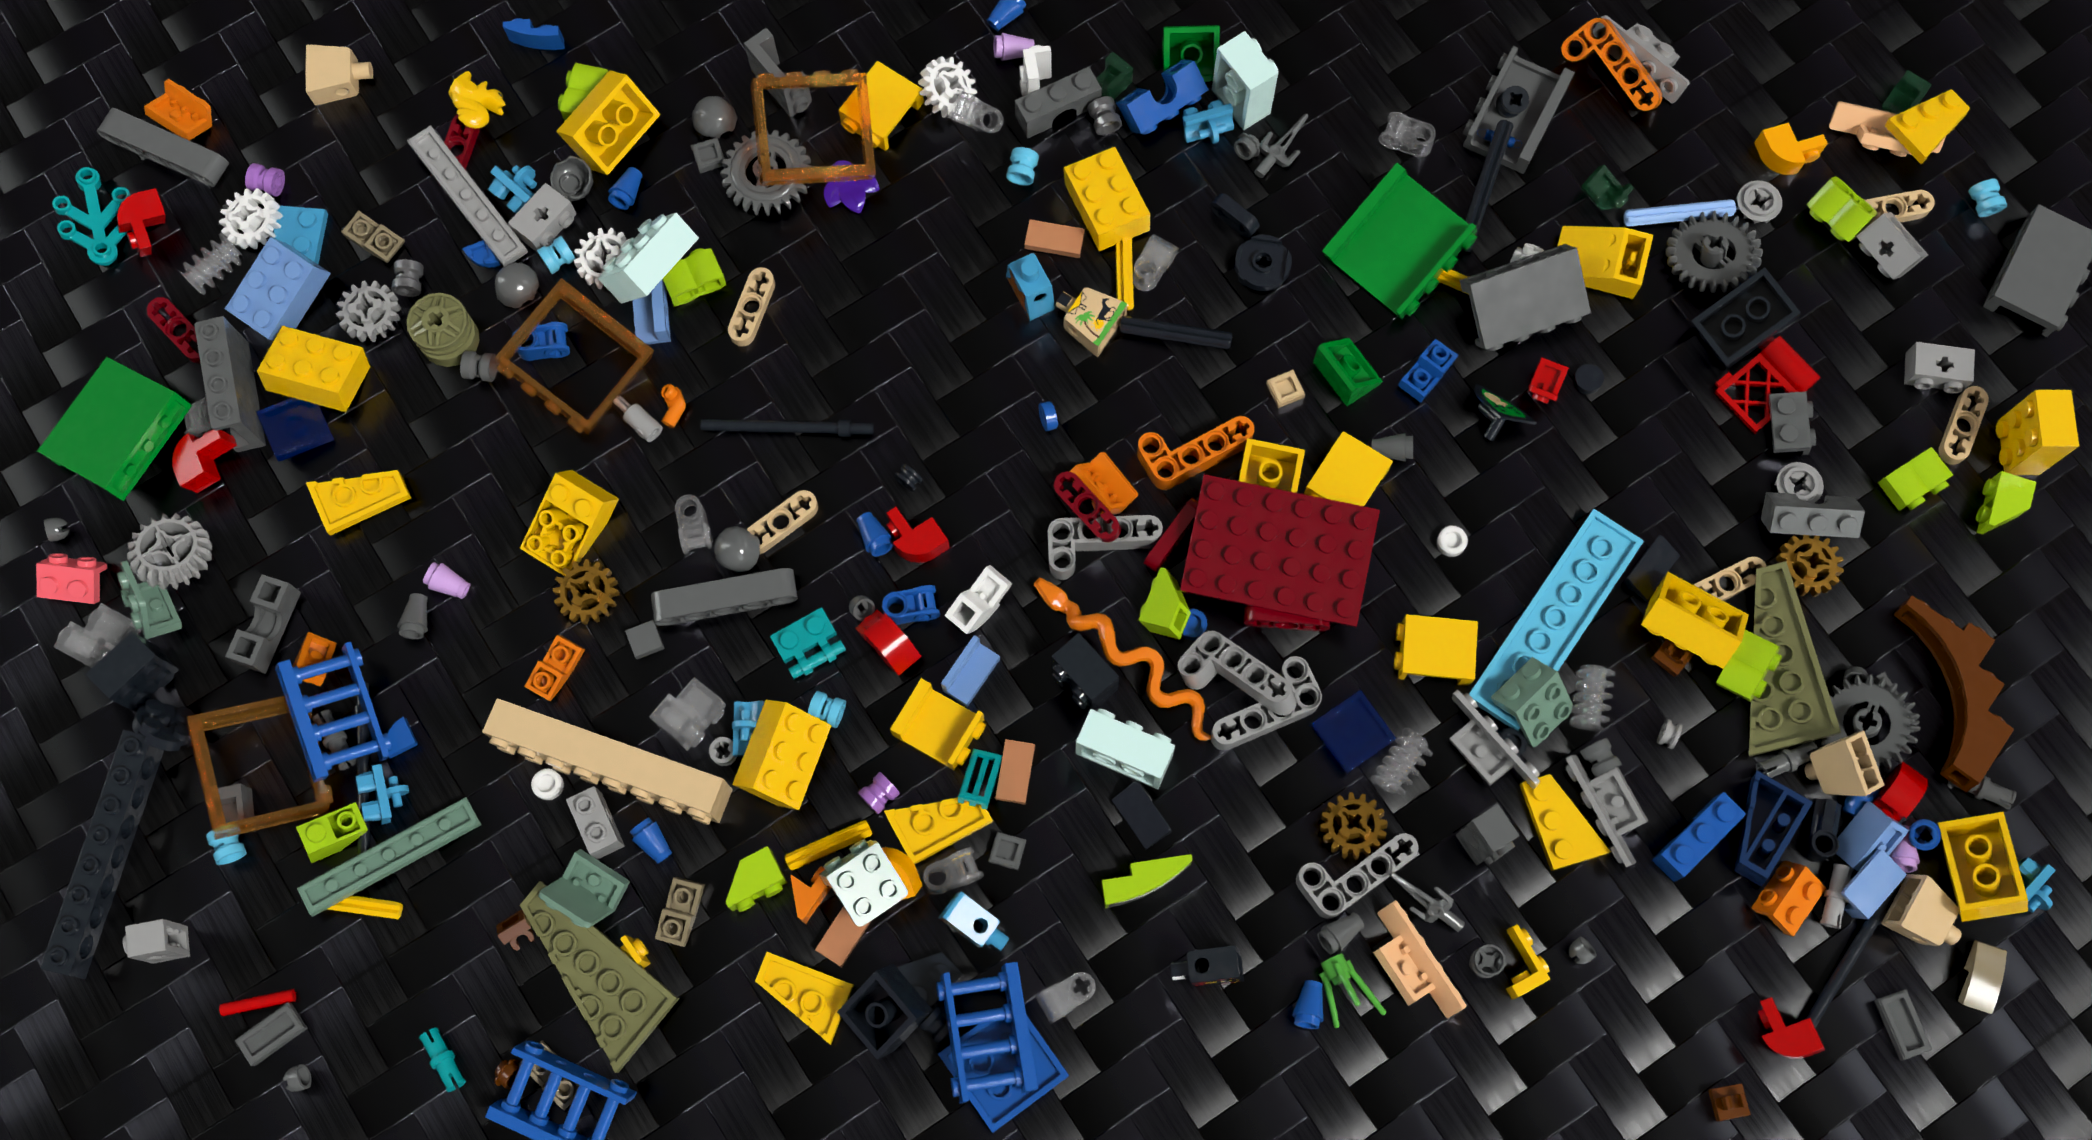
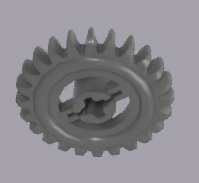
M764 129L761 135L753 131L752 138L749 139L744 135L742 136L743 143H733L735 151H726L729 159H724L721 162L725 168L720 172L721 177L724 178L722 186L727 189L726 194L729 198L734 196L733 201L736 206L743 201L745 212L753 205L755 215H758L760 208L764 207L766 215L769 216L770 209L774 206L777 213L781 214L782 203L789 210L791 209L789 199L792 198L800 203V196L797 191L807 194V188L803 183L811 184V178L807 175L813 172L812 167L808 165L811 163V158L805 155L806 148L799 146L798 139L790 140L788 133L779 137L778 130H774L771 135L768 134L767 129ZM765 154L753 164V172L757 182L755 186L747 179L746 169L755 157ZM776 156L780 157L786 165V174L782 181L778 165L775 161Z
M1713 211L1710 220H1707L1704 212H1701L1699 222H1696L1695 218L1691 215L1688 225L1681 221L1679 230L1673 229L1672 237H1669L1667 240L1668 247L1665 251L1668 257L1667 265L1672 267L1671 273L1673 275H1680L1679 281L1681 283L1689 281V288H1694L1697 285L1700 292H1704L1706 288H1709L1711 293H1716L1717 288H1720L1725 293L1728 291V286L1735 289L1740 283H1744L1749 277L1756 274L1757 268L1761 265L1760 257L1763 254V249L1759 248L1761 239H1755L1756 230L1747 233L1748 222L1738 227L1739 216L1729 223L1727 212L1721 220L1717 219L1716 211ZM1729 245L1734 251L1735 259L1733 261L1726 256ZM1694 247L1701 252L1700 262L1703 266L1699 265L1693 258L1692 250Z
M1871 674L1868 676L1866 683H1862L1859 675H1856L1854 685H1851L1844 678L1842 680L1843 690L1832 685L1831 689L1835 696H1830L1841 734L1824 738L1819 742V745L1825 746L1846 737L1847 734L1843 727L1844 716L1850 708L1861 703L1869 704L1867 708L1860 709L1854 715L1852 722L1853 731L1855 733L1863 731V723L1858 720H1865L1866 716H1869L1872 706H1874L1871 718L1872 724L1876 725V727L1870 726L1865 731L1867 739L1873 738L1879 733L1882 726V718L1878 713V709L1881 707L1889 716L1891 723L1890 732L1885 740L1879 744L1871 745L1870 748L1878 769L1882 763L1890 770L1892 768L1891 759L1898 763L1903 762L1900 752L1912 753V750L1906 743L1918 742V739L1910 735V733L1920 731V726L1911 724L1920 715L1908 712L1915 706V702L1904 703L1903 701L1908 692L1904 691L1896 695L1895 691L1898 684L1894 683L1889 688H1886L1885 677H1882L1878 684H1874Z

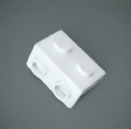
M1035 45L1029 49H1023V66H1019L1022 97L1040 89V80L1052 77L1050 46Z

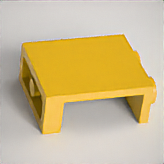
M877 61L840 107L841 125L852 134L856 132L861 135L870 146L874 148L878 146L886 151L889 148L888 135L912 106L918 110L924 103V97L919 93L923 89Z
M1343 431L1306 486L1304 494L1365 506L1380 481L1388 473L1393 461Z
M1406 614L1402 622L1397 623L1396 641H1400V652H1395L1394 669L1399 670L1398 679L1404 680L1407 674L1458 679V685L1470 686L1475 680L1478 621Z
M921 678L890 730L894 737L955 770L958 764L962 766L971 752L968 746L973 738L979 739L986 724L983 723L984 714L977 711V713L970 711L933 690L932 684Z

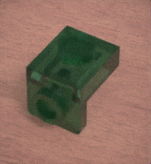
M1605 165L1597 167L1582 185L1583 189L1601 210L1622 207L1628 201V195L1634 189L1631 184L1621 185Z

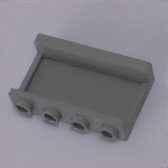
M1513 46L1509 55L1504 53L1497 66V69L1501 71L1498 77L1492 75L1485 89L1489 92L1487 98H1480L1474 110L1478 114L1475 121L1469 119L1463 131V135L1467 136L1463 147L1486 157L1491 141L1483 139L1486 130L1495 131L1500 120L1510 121L1513 123L1510 136L1514 137L1516 141H1514L1513 148L1506 147L1501 164L1524 174L1575 72L1564 68L1560 76L1516 55L1518 48ZM1508 87H1523L1529 95L1528 107L1514 118L1502 117L1496 109L1497 97Z
M2038 205L2026 217L1983 307L1994 312L2001 305L2045 327L2041 334L2045 337H2048L2055 330L2060 331L2068 319V316L2065 315L2067 309L2074 305L2079 296V293L2076 292L2078 286L2085 282L2090 273L2087 267L2090 262L2092 263V230L2046 207Z
M1567 244L1460 280L1462 291L1469 294L1479 338L1474 339L1475 344L1486 351L1498 350L1503 347L1504 343L1509 341H1524L1529 338L1530 334L1535 332H1550L1556 328L1555 325L1564 322L1566 324L1578 322L1582 319L1581 316L1591 313L1578 250L1576 247Z
M224 316L196 322L195 332L211 428L215 431L230 428L231 435L234 436L237 446L233 449L237 452L266 446L249 342Z

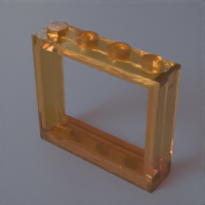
M856 69L841 71L842 74L831 75L830 71H816L813 73L814 76H802V72H789L785 74V77H774L772 73H763L757 75V78H753L751 94L760 186L872 180L875 177L876 170L866 73H858ZM857 85L864 164L770 169L763 89Z
M561 278L497 354L495 363L499 365L496 369L508 379L514 377L522 383L520 385L521 389L532 397H535L537 394L546 401L543 405L555 415L561 413L568 418L567 424L578 433L585 431L587 434H590L612 407L616 398L625 391L651 359L654 350ZM560 299L638 358L588 420L510 361L512 356Z
M285 696L187 716V727L214 840L327 814L329 812V803L334 802L331 786H325L323 780L313 783L306 762L316 802L226 823L204 731L290 713ZM312 712L308 713L310 719L312 718Z

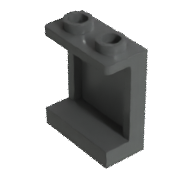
M767 28L763 29L744 43L751 71L791 117L796 113L806 110L812 102L807 76L803 71L791 79L785 76L777 66L780 64L773 35Z

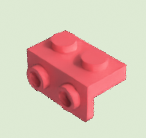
M50 554L48 558L36 563L37 597L95 604L100 601V573L107 569V563L97 562L94 557L72 559L68 558L67 554Z

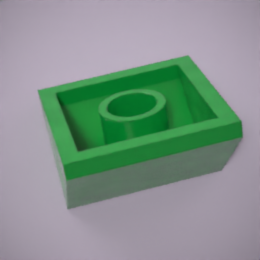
M1220 26L1164 27L1162 43L1163 72L1182 59L1193 60L1204 82L1213 81L1217 48L1220 41Z
M1350 338L1322 343L1317 348L1313 363L1346 406H1349L1383 382Z

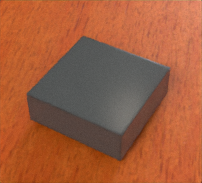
M717 137L691 145L700 174L723 167L721 162L725 158Z
M654 620L625 630L636 659L665 649Z
M997 832L989 863L1018 871L1026 840Z

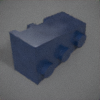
M1756 770L1750 781L1745 808L1746 815L1743 818L1734 871L1762 887L1813 802Z

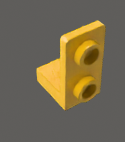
M1518 924L1507 929V933L1532 974L1530 975L1526 970L1511 978L1513 985L1506 988L1512 1000L1550 980L1547 974L1550 972L1547 963L1540 955L1537 956L1531 947L1533 945L1531 936L1525 928L1520 929Z

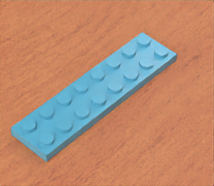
M1593 509L1470 691L1469 695L1475 700L1478 707L1508 727L1514 728L1517 731L1520 729L1516 718L1494 705L1491 696L1532 657L1556 671L1560 669L1644 540L1597 510Z

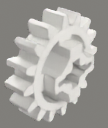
M943 56L937 60H932L920 72L923 78L918 81V84L924 87L919 92L920 95L927 97L924 104H932V112L934 114L941 110L943 118L949 114L952 118H955L959 114L962 115L968 111L969 107L975 102L972 96L977 94V90L971 88V85L976 82L975 79L968 78L971 71L969 69L964 71L962 69L963 62L961 61L958 64H954L953 57L948 58L946 61Z
M246 188L243 196L237 192L234 193L235 200L233 202L227 199L226 203L229 207L228 209H221L220 212L225 215V218L219 220V223L225 227L221 232L228 237L227 239L245 250L248 245L255 250L257 249L258 242L265 245L268 236L276 237L273 230L274 228H281V225L276 221L282 218L283 215L277 211L280 205L267 192L263 193L257 188L252 192ZM258 204H262L264 209L259 207ZM237 229L242 230L244 234H240Z
M598 228V235L596 236L591 232L587 233L589 240L580 239L579 242L582 249H575L574 251L578 257L574 260V263L579 268L577 271L580 277H585L588 285L595 282L598 289L603 287L602 282L598 278L605 271L603 269L604 262H608L613 257L617 258L622 253L621 246L627 241L623 232L616 236L613 228H610L607 234H604L602 228Z

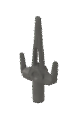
M1304 114L1274 145H1268L1273 135L1272 132H1268L1259 148L1260 152L1266 157L1254 171L1258 177L1263 178L1274 163L1281 167L1289 166L1300 154V151L1296 150L1287 158L1285 151L1308 118V114ZM1289 135H1291V137H1290L1289 140L1286 142V144H1285L1284 146H1281L1280 144H1281Z
M1394 872L1390 873L1391 878L1427 909L1424 914L1416 908L1410 907L1409 910L1429 923H1433L1440 918L1457 932L1464 927L1465 922L1449 911L1454 899L1439 887H1435L1434 890L1443 898L1442 900L1429 896Z

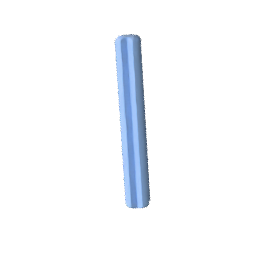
M1728 199L1629 209L1625 211L1623 218L1626 226L1688 221L1691 215L1695 220L1700 219L1701 212H1704L1706 219L1711 218L1713 211H1716L1717 217H1723L1726 212L1728 216H1733L1736 212L1734 200Z

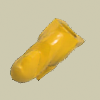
M466 71L454 79L449 89V96L458 109V119L465 126L473 129L483 128L489 123L488 110L502 116L503 111L501 107L506 104L499 90H487V81L476 85L471 81V73Z

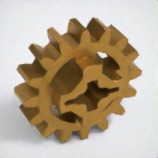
M1794 535L1788 540V543L1780 547L1783 553H1780L1776 560L1778 562H1787L1795 589H1800V596H1804L1810 591L1812 597H1816L1821 591L1825 594L1832 589L1831 586L1839 583L1840 580L1837 576L1842 574L1844 569L1837 565L1844 559L1843 557L1835 556L1834 553L1839 548L1838 546L1830 548L1828 546L1830 543L1829 538L1822 542L1819 540V536L1813 535L1809 538V535H1800L1798 538ZM1805 547L1803 552L1794 553L1796 549ZM1825 576L1822 581L1814 582L1815 578Z
M585 559L583 566L574 561L573 570L570 571L564 567L563 572L566 576L564 578L556 577L555 579L560 584V587L553 588V592L560 597L555 599L554 602L557 606H563L560 612L564 616L570 614L569 619L572 622H576L580 617L581 622L587 625L589 618L592 617L598 623L600 622L599 614L603 613L608 617L610 614L607 607H616L617 605L612 600V597L619 596L620 592L612 587L617 585L618 581L615 577L609 578L612 572L609 568L602 571L603 565L598 561L593 567L588 559ZM600 579L604 582L605 593L599 589ZM590 588L595 595L591 593L582 595L577 589L588 590ZM568 591L573 594L572 606L568 600ZM598 604L596 607L588 610L589 607Z
M1350 792L1348 800H1344L1339 795L1337 796V805L1331 802L1328 803L1327 809L1330 813H1322V820L1327 822L1321 824L1320 827L1321 832L1327 833L1323 837L1324 843L1333 842L1331 852L1334 853L1339 849L1342 850V858L1344 859L1348 856V853H1353L1355 860H1358L1359 853L1361 852L1368 857L1371 855V847L1376 850L1380 848L1381 844L1377 839H1386V832L1382 829L1387 828V820L1381 819L1384 816V810H1375L1377 803L1375 799L1369 803L1365 802L1366 794H1362L1359 799H1355L1353 792ZM1370 818L1374 822V832H1371V828L1367 826ZM1334 820L1341 827L1337 835L1333 828ZM1349 824H1359V829L1357 827H1353L1352 829L1348 828ZM1352 842H1360L1359 844H1350Z

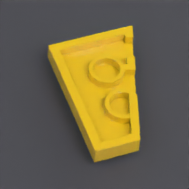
M1951 89L1889 118L1885 127L1922 164L1929 154L1939 146L1941 141L1966 116L1970 107Z
M398 470L364 474L361 477L344 479L343 477L335 478L332 481L321 483L316 481L306 482L326 532L330 536L411 499L403 477Z
M1551 774L1538 777L1540 783L1535 789H1532L1526 781L1520 784L1551 871L1611 852Z
M958 797L936 803L918 804L908 808L884 811L903 849L914 864L923 861L993 822L989 812L986 809H982L980 804H976L974 807L970 806L968 801H964V804L958 803Z
M766 952L755 982L831 1045L842 1018L837 1011L849 1000L854 987L853 984Z

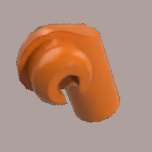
M667 384L662 388L661 395L665 399L668 410L661 422L670 428H674L686 408V403L681 390L672 384Z

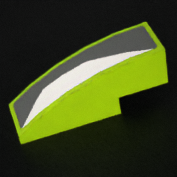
M1192 855L1131 863V876L1102 880L1105 908L1127 904L1161 889L1191 865Z

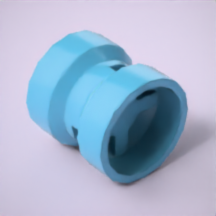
M1025 147L1014 148L1010 157L1012 165L1008 167L1006 178L1018 185H1031L1035 176L1033 168L1037 166L1039 159L1037 152Z
M1997 179L1979 182L1969 189L1971 199L1976 200V211L1979 217L1991 216L2007 207L2005 198L1999 194L2000 185Z
M562 236L554 239L553 244L550 246H543L537 250L551 274L559 271L561 265L565 263L570 264L576 259ZM555 250H556V251L558 252V254L560 255V257H561L560 259H559V257L557 256V254L555 253Z
M816 691L811 700L808 714L832 725L831 727L837 728L845 711L846 700L838 697L832 699L826 693Z
M235 824L220 826L206 834L208 844L213 846L215 850L213 857L217 865L232 863L247 854L244 844L238 840L239 831Z

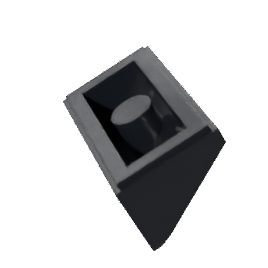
M1659 534L1622 584L1647 601L1680 555Z
M1137 780L1111 800L1145 850L1171 833L1170 826Z

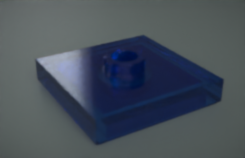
M290 398L256 411L278 462L334 440L323 413L317 404Z
M1361 690L1311 724L1347 774L1397 739Z

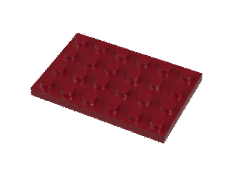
M1204 474L1180 591L1357 627L1380 510Z

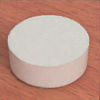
M1457 526L1445 527L1437 537L1439 551L1449 557L1460 555L1468 542L1466 533Z
M542 769L534 775L531 787L539 798L553 800L562 793L564 782L561 775L556 771Z

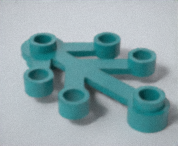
M84 167L76 173L75 178L78 187L85 193L89 215L72 206L69 198L66 196L54 198L52 205L57 214L66 215L92 230L94 239L78 232L75 224L69 220L61 221L57 226V230L61 238L72 240L87 249V254L92 262L101 266H107L112 264L117 258L118 249L116 245L127 232L119 233L117 225L106 237L105 228L118 214L121 203L130 196V192L124 187L114 189L112 192L113 200L101 213L97 190L101 187L99 173L93 168ZM85 176H92L90 179H83ZM121 194L127 195L124 199H118L117 197ZM61 203L67 204L64 208H58V205ZM65 228H72L68 233L62 232ZM102 248H106V249H107V250H106L105 252H103V253L97 252L98 250H100V249H102Z

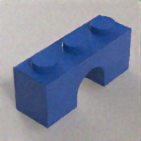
M1182 59L1161 73L1166 84V91L1159 101L1156 102L1150 90L1138 88L1116 102L1131 132L1143 135L1151 133L1157 128L1156 124L1162 120L1174 118L1179 114V109L1201 100V95L1208 91V88L1195 61Z
M1722 792L1714 797L1693 818L1692 823L1678 836L1673 838L1652 861L1673 882L1685 877L1746 813L1725 792Z

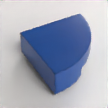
M483 240L463 248L467 257L476 265L488 268L500 266L499 260Z
M402 717L392 725L388 732L392 750L388 751L389 758H393L418 745L406 718Z

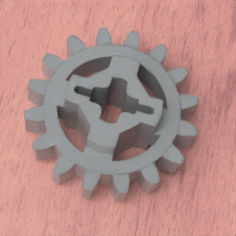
M362 281L361 288H357L354 284L351 285L353 291L351 294L347 292L342 293L346 299L345 302H337V305L342 310L336 313V316L341 321L339 323L340 326L351 338L357 336L361 342H364L367 336L372 342H376V335L379 334L386 338L385 331L387 329L392 331L396 329L392 322L400 321L401 319L396 313L402 310L397 302V296L394 292H391L387 285L381 287L377 281H373L371 286L366 281ZM356 321L357 324H362V323H363V324H364V327L358 326V325L354 324L353 322Z

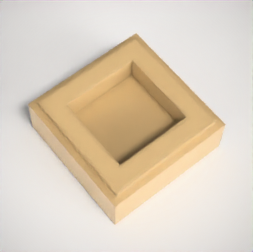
M1294 370L1273 377L1266 382L1278 408L1305 397V393Z

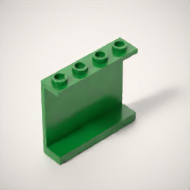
M1396 163L1322 252L1332 263L1399 318L1403 319L1406 314L1410 317L1420 306L1418 300L1425 292L1429 295L1439 283L1437 278L1444 270L1449 272L1458 261V258H1456L1458 253L1463 248L1468 250L1477 239L1475 235L1477 227L1473 223L1468 224L1407 175L1406 169Z
M106 357L37 452L55 464L66 467L124 501L193 405L176 392Z

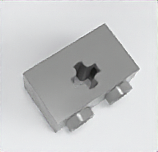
M545 183L508 222V225L520 240L537 252L539 248L543 246L548 247L553 244V240L558 233L573 222L574 216L577 213L568 199Z
M1892 212L1882 214L1856 236L1861 242L1859 243L1861 250L1866 255L1873 256L1879 263L1877 267L1885 277H1891L1893 280L1902 277L1928 256L1926 251ZM1892 242L1894 244L1891 248L1892 252L1887 253L1886 249L1889 247L1887 243Z
M1916 342L1905 354L1904 384L1914 385L1915 388L1922 390L1936 388L1944 389L1946 393H1960L1974 382L1975 349Z
M595 786L566 799L591 856L600 859L625 847L603 794Z
M160 919L125 926L126 935L123 937V948L128 958L154 964L190 957L188 926Z

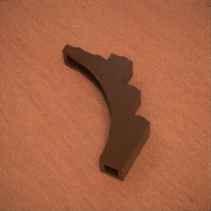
M1911 595L1898 607L1894 616L1920 638L1942 670L1952 700L1954 735L1949 756L1940 775L1967 792L1982 781L2014 731V728L2008 725L2003 718L1988 711L2005 685L1993 673L1979 667L1995 639L1990 637L1982 628L1974 626L1970 622L1962 629L1959 628L1952 620L1943 617L1931 609L1926 602Z

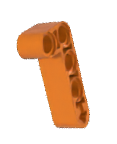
M1594 18L1563 42L1561 47L1562 54L1569 61L1583 60L1596 51L1639 110H1653L1661 104L1663 98L1660 88L1610 20ZM1599 22L1606 28L1605 35L1600 39L1596 38L1593 34V28ZM1575 40L1579 41L1583 46L1582 53L1579 56H1574L1570 51V46ZM1614 45H1618L1622 50V56L1617 61H1613L1609 56V50ZM1630 67L1638 71V79L1635 83H1629L1625 78V73ZM1645 81L1647 85L1642 86L1646 93L1653 92L1654 96L1651 98L1653 103H1643L1644 93L1641 89L1634 92L1633 88L1642 85Z
M1245 416L1235 417L1171 452L1159 434L1148 432L1143 434L1138 441L1137 456L1155 487L1161 490H1168L1244 450L1247 438H1253L1254 424ZM1212 442H1217L1222 446V449L1214 451L1208 445ZM1147 445H1153L1158 451L1147 453L1143 448ZM1188 455L1193 456L1197 459V462L1195 464H1188L1183 458ZM1168 469L1173 475L1164 478L1158 474V471Z

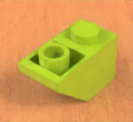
M2004 471L1999 472L1992 479L1989 478L1982 492L1985 495L1984 504L1979 508L1976 516V521L1979 522L1977 533L1984 534L2029 510L2036 482Z
M1160 567L1157 577L1152 581L1147 601L1141 607L1139 621L1150 632L1181 639L1191 612L1183 593L1180 591L1177 580L1166 568Z
M356 802L296 827L311 863L342 851L368 831Z
M768 846L740 860L726 900L728 908L732 911L737 909L739 912L745 911L756 904L754 900L763 895L766 898L774 896L783 890L782 885L788 883L772 850Z

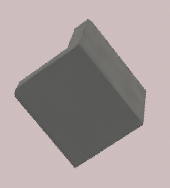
M240 783L210 790L211 802L221 805L223 825L235 824L237 827L255 824L251 788Z

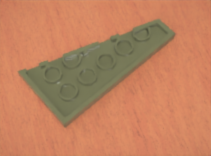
M1787 562L1756 569L1754 634L1780 647L1778 654L1782 655V658L1774 672L1768 670L1763 680L1768 683L1761 697L1757 698L1754 696L1751 701L1749 757L1841 734Z
M539 881L520 904V907L536 935L540 937L547 949L548 956L560 972L562 980L581 1014L588 1021L596 1035V1040L609 1058L614 1072L619 1073L679 998L646 969L637 964L632 957L594 925L590 928L577 926L560 911L549 908L545 901L538 897L541 889L548 885Z

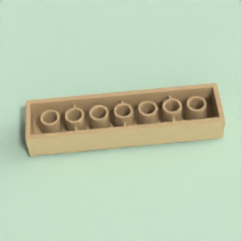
M498 698L482 731L490 738L489 743L497 746V749L511 755H514L515 751H517L518 754L525 756L524 759L542 765V762L545 761L546 764L553 766L552 769L567 775L574 771V774L581 776L580 779L595 785L598 784V781H602V784L608 786V789L625 795L626 791H630V794L636 796V799L653 805L654 801H658L660 805L664 806L665 810L681 815L682 811H686L688 815L693 816V820L709 825L710 821L720 823L733 790L723 778Z

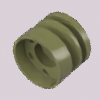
M444 293L428 294L419 299L409 311L407 331L425 357L434 364L444 367L460 365L465 350H477L480 341L479 329L462 303L452 295Z

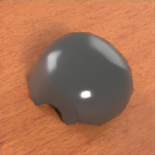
M707 96L696 104L692 112V122L694 128L702 136L720 138L723 133L727 131L732 132L735 129L737 115L732 105L722 97Z
M568 156L567 159L557 162L550 175L551 187L569 201H577L587 196L594 183L590 167L583 159L574 156Z
M516 262L500 269L494 284L497 299L503 305L512 308H520L526 301L533 300L539 287L537 273L529 265Z
M739 526L727 527L718 535L715 542V558L724 568L735 572L749 571L757 563L760 554V541L757 536L751 534L746 528Z

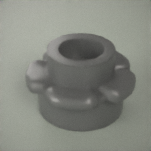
M1242 133L1235 142L1234 149L1240 158L1249 160L1259 155L1260 143L1254 135Z

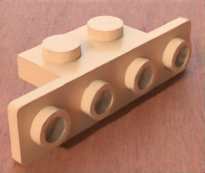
M1837 102L1829 123L1830 129L1857 135L1862 146L1870 150H1878L1880 147L1890 150L1889 152L1896 156L1906 157L1907 154L1912 155L1885 127L1888 119L1897 114L1847 102ZM1945 138L1941 141L1939 146L1932 152H1940Z
M1395 900L1381 909L1377 914L1393 937V940L1373 953L1407 1005H1411L1430 993L1446 1018L1466 1008V1004L1461 998L1459 991L1453 986L1443 971L1441 964L1435 959L1425 940L1419 935L1399 903Z

